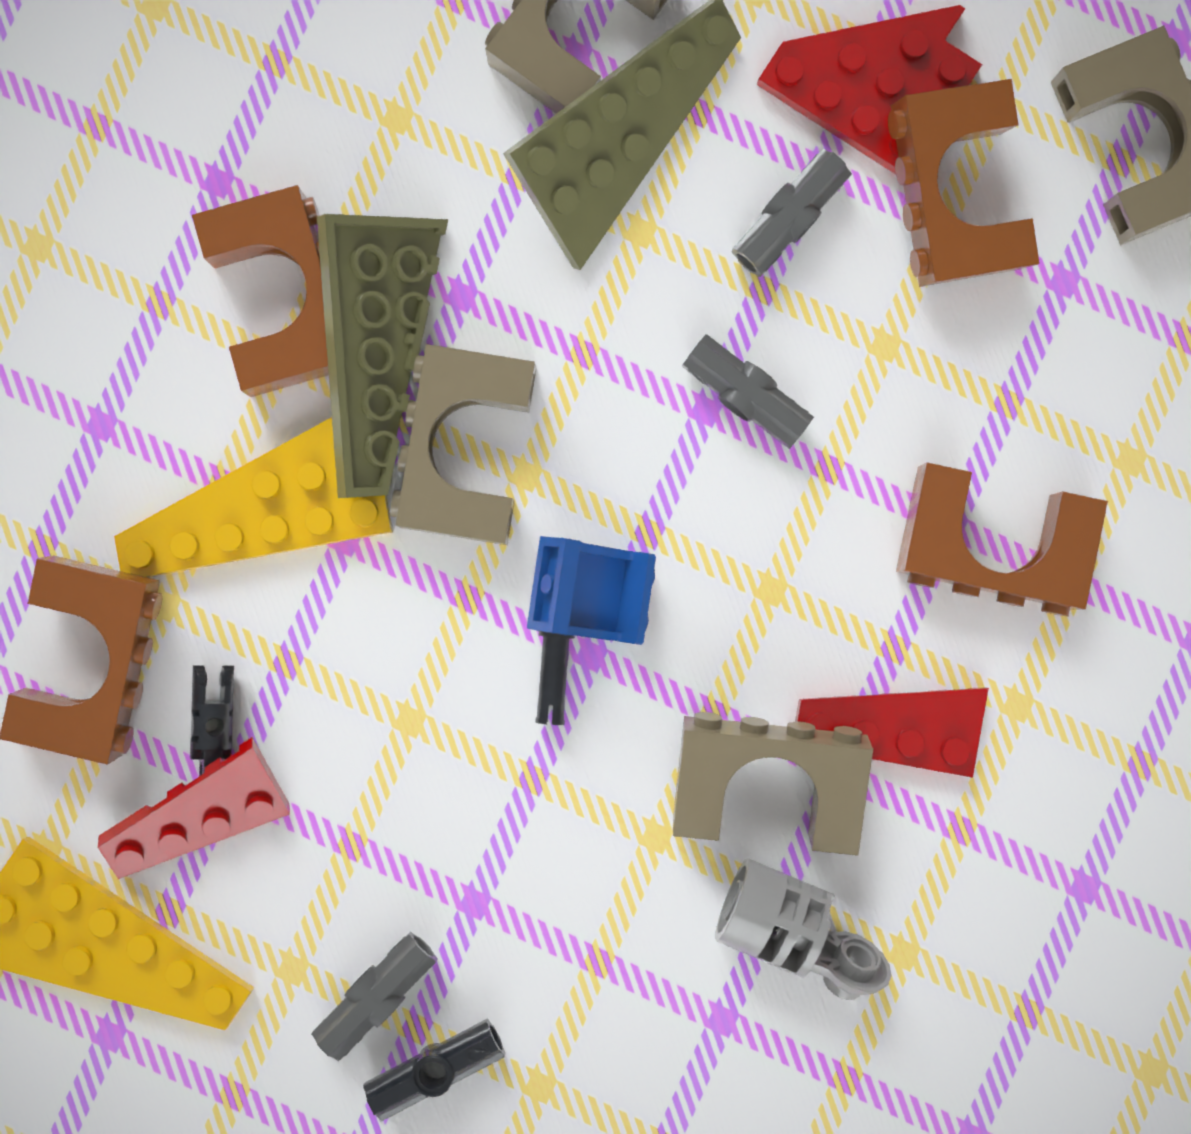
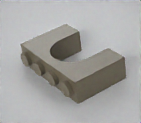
M514 0L511 7L513 12L504 24L500 21L497 22L486 37L485 45L487 47L485 51L488 65L557 114L600 82L601 76L565 51L551 36L547 27V21L553 6L558 0ZM668 0L626 1L654 20Z
M1164 25L1064 66L1050 82L1067 123L1113 104L1133 103L1144 106L1154 112L1162 120L1168 131L1171 151L1168 164L1163 173L1118 192L1103 204L1120 246L1191 217V80L1187 79L1180 63L1181 54L1179 46L1173 38L1169 37Z
M430 344L425 345L424 356H416L413 369V382L419 383L416 401L409 400L406 411L405 426L412 428L409 446H401L398 458V472H404L402 489L394 490L390 506V516L397 517L395 526L402 529L508 545L515 503L514 499L467 491L446 482L438 472L434 462L433 442L442 422L456 410L467 406L483 405L529 413L537 370L535 361Z
M710 712L695 713L694 717L684 716L672 819L673 836L719 841L724 795L733 775L741 767L754 760L781 758L800 766L814 783L808 829L812 851L859 856L873 748L868 735L862 734V731L846 726L835 727L834 731L816 730L814 725L805 722H789L787 726L769 725L767 720L758 717H743L741 722L722 720V716Z

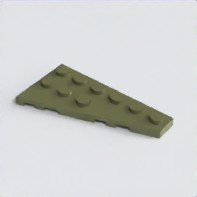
M723 0L707 1L503 153L573 269H582L742 38Z
M323 214L317 217L338 498L388 495L400 443L397 438L402 412L407 411L410 395L406 394L410 374L414 369L416 356H419L430 307L427 297L432 275L437 274L440 258L437 257L440 238L446 234L449 219Z

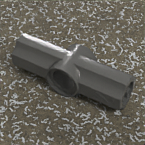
M824 148L816 154L791 184L787 182L774 195L761 212V218L733 247L731 252L746 270L756 274L758 277L767 272L791 242L794 244L798 242L822 214L820 210L850 178L852 173L847 168L846 163L834 152H829Z
M707 334L698 342L682 364V367L688 373H691L702 384L717 393L719 401L726 408L747 422L752 420L788 449L794 445L814 419V416L809 411L802 408L793 399L777 388L778 384L764 370L749 361H741Z
M410 931L387 953V956L376 967L374 965L370 966L345 992V998L312 1031L311 1035L315 1039L317 1046L328 1057H332L339 1062L362 1040L363 1036L373 1026L379 1027L406 998L404 995L437 962L438 958L430 946L422 938Z

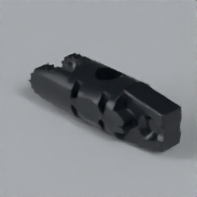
M193 665L190 759L199 760V776L204 774V767L218 758L223 760L232 756L234 666L223 665L219 674L220 700H206L207 672L204 665ZM217 718V728L207 732L205 726L208 720Z

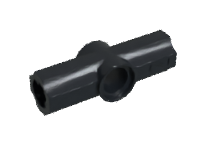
M487 1018L441 1043L427 1045L418 1055L366 1081L363 1084L367 1103L373 1114L382 1122L428 1097L443 1095L449 1090L451 1085L504 1058L506 1053L494 1025ZM437 1061L444 1066L447 1074L440 1078H432L426 1074L423 1065L426 1062Z

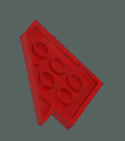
M956 5L783 41L758 78L756 85L896 175L895 164L899 157L896 139L891 137L888 128V116L891 111V105L905 95L970 85L983 64L946 41L947 36L965 10L963 6Z

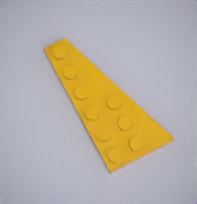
M331 417L115 535L114 539L120 571L148 578L393 533L387 495L338 498Z
M31 837L21 840L0 872L1 970L221 1030H226L254 989L253 986Z

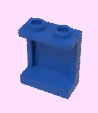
M540 536L526 629L642 645L649 622L648 610L651 589L655 580L656 555L582 543L580 540Z

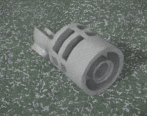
M749 858L743 861L723 903L714 938L716 942L802 978L807 976L810 971L822 975L826 987L834 995L845 1000H855L860 995L879 992L888 986L892 976L889 962L883 952L872 942L858 934L846 931H830L832 921L828 920L835 894Z

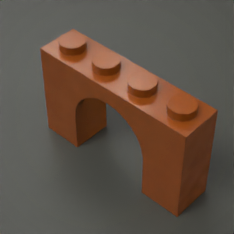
M1012 79L905 95L891 105V111L888 116V128L891 137L896 139L899 157L896 160L895 172L898 183L904 187L906 204L903 206V222L906 230L911 231L913 250L910 253V266L913 275L918 277L919 287L1021 270L1040 264L1033 218L988 226L968 224L949 211L941 198L938 188V170L941 159L954 142L1001 135L1019 125Z
M298 185L192 214L203 258L214 269L258 256L277 255L297 263L305 276L307 288L305 303L301 313L291 325L278 333L229 346L240 390L249 397L329 375L319 241L314 225H317V217L320 215L313 196L306 198Z
M928 462L917 467L896 572L908 575L907 583L934 588L935 581L953 584L951 591L953 593L979 598L980 590L996 593V602L1024 607L1025 600L1042 603L1041 612L1069 617L1070 610H1086L1108 501L1063 491L1049 495L1041 539L1036 552L1021 568L1009 573H1002L991 570L979 563L969 552L963 538L962 520L972 472Z
M54 555L37 558L27 604L76 615L94 625L103 636L108 647L109 671L99 691L87 699H74L27 687L8 694L0 739L106 765L126 754L131 746L134 735L133 727L129 726L132 709L135 710L138 707L143 693V683L138 682L141 667L146 665L152 652L153 640L148 637L151 620H156L162 605V594L157 593L160 580Z

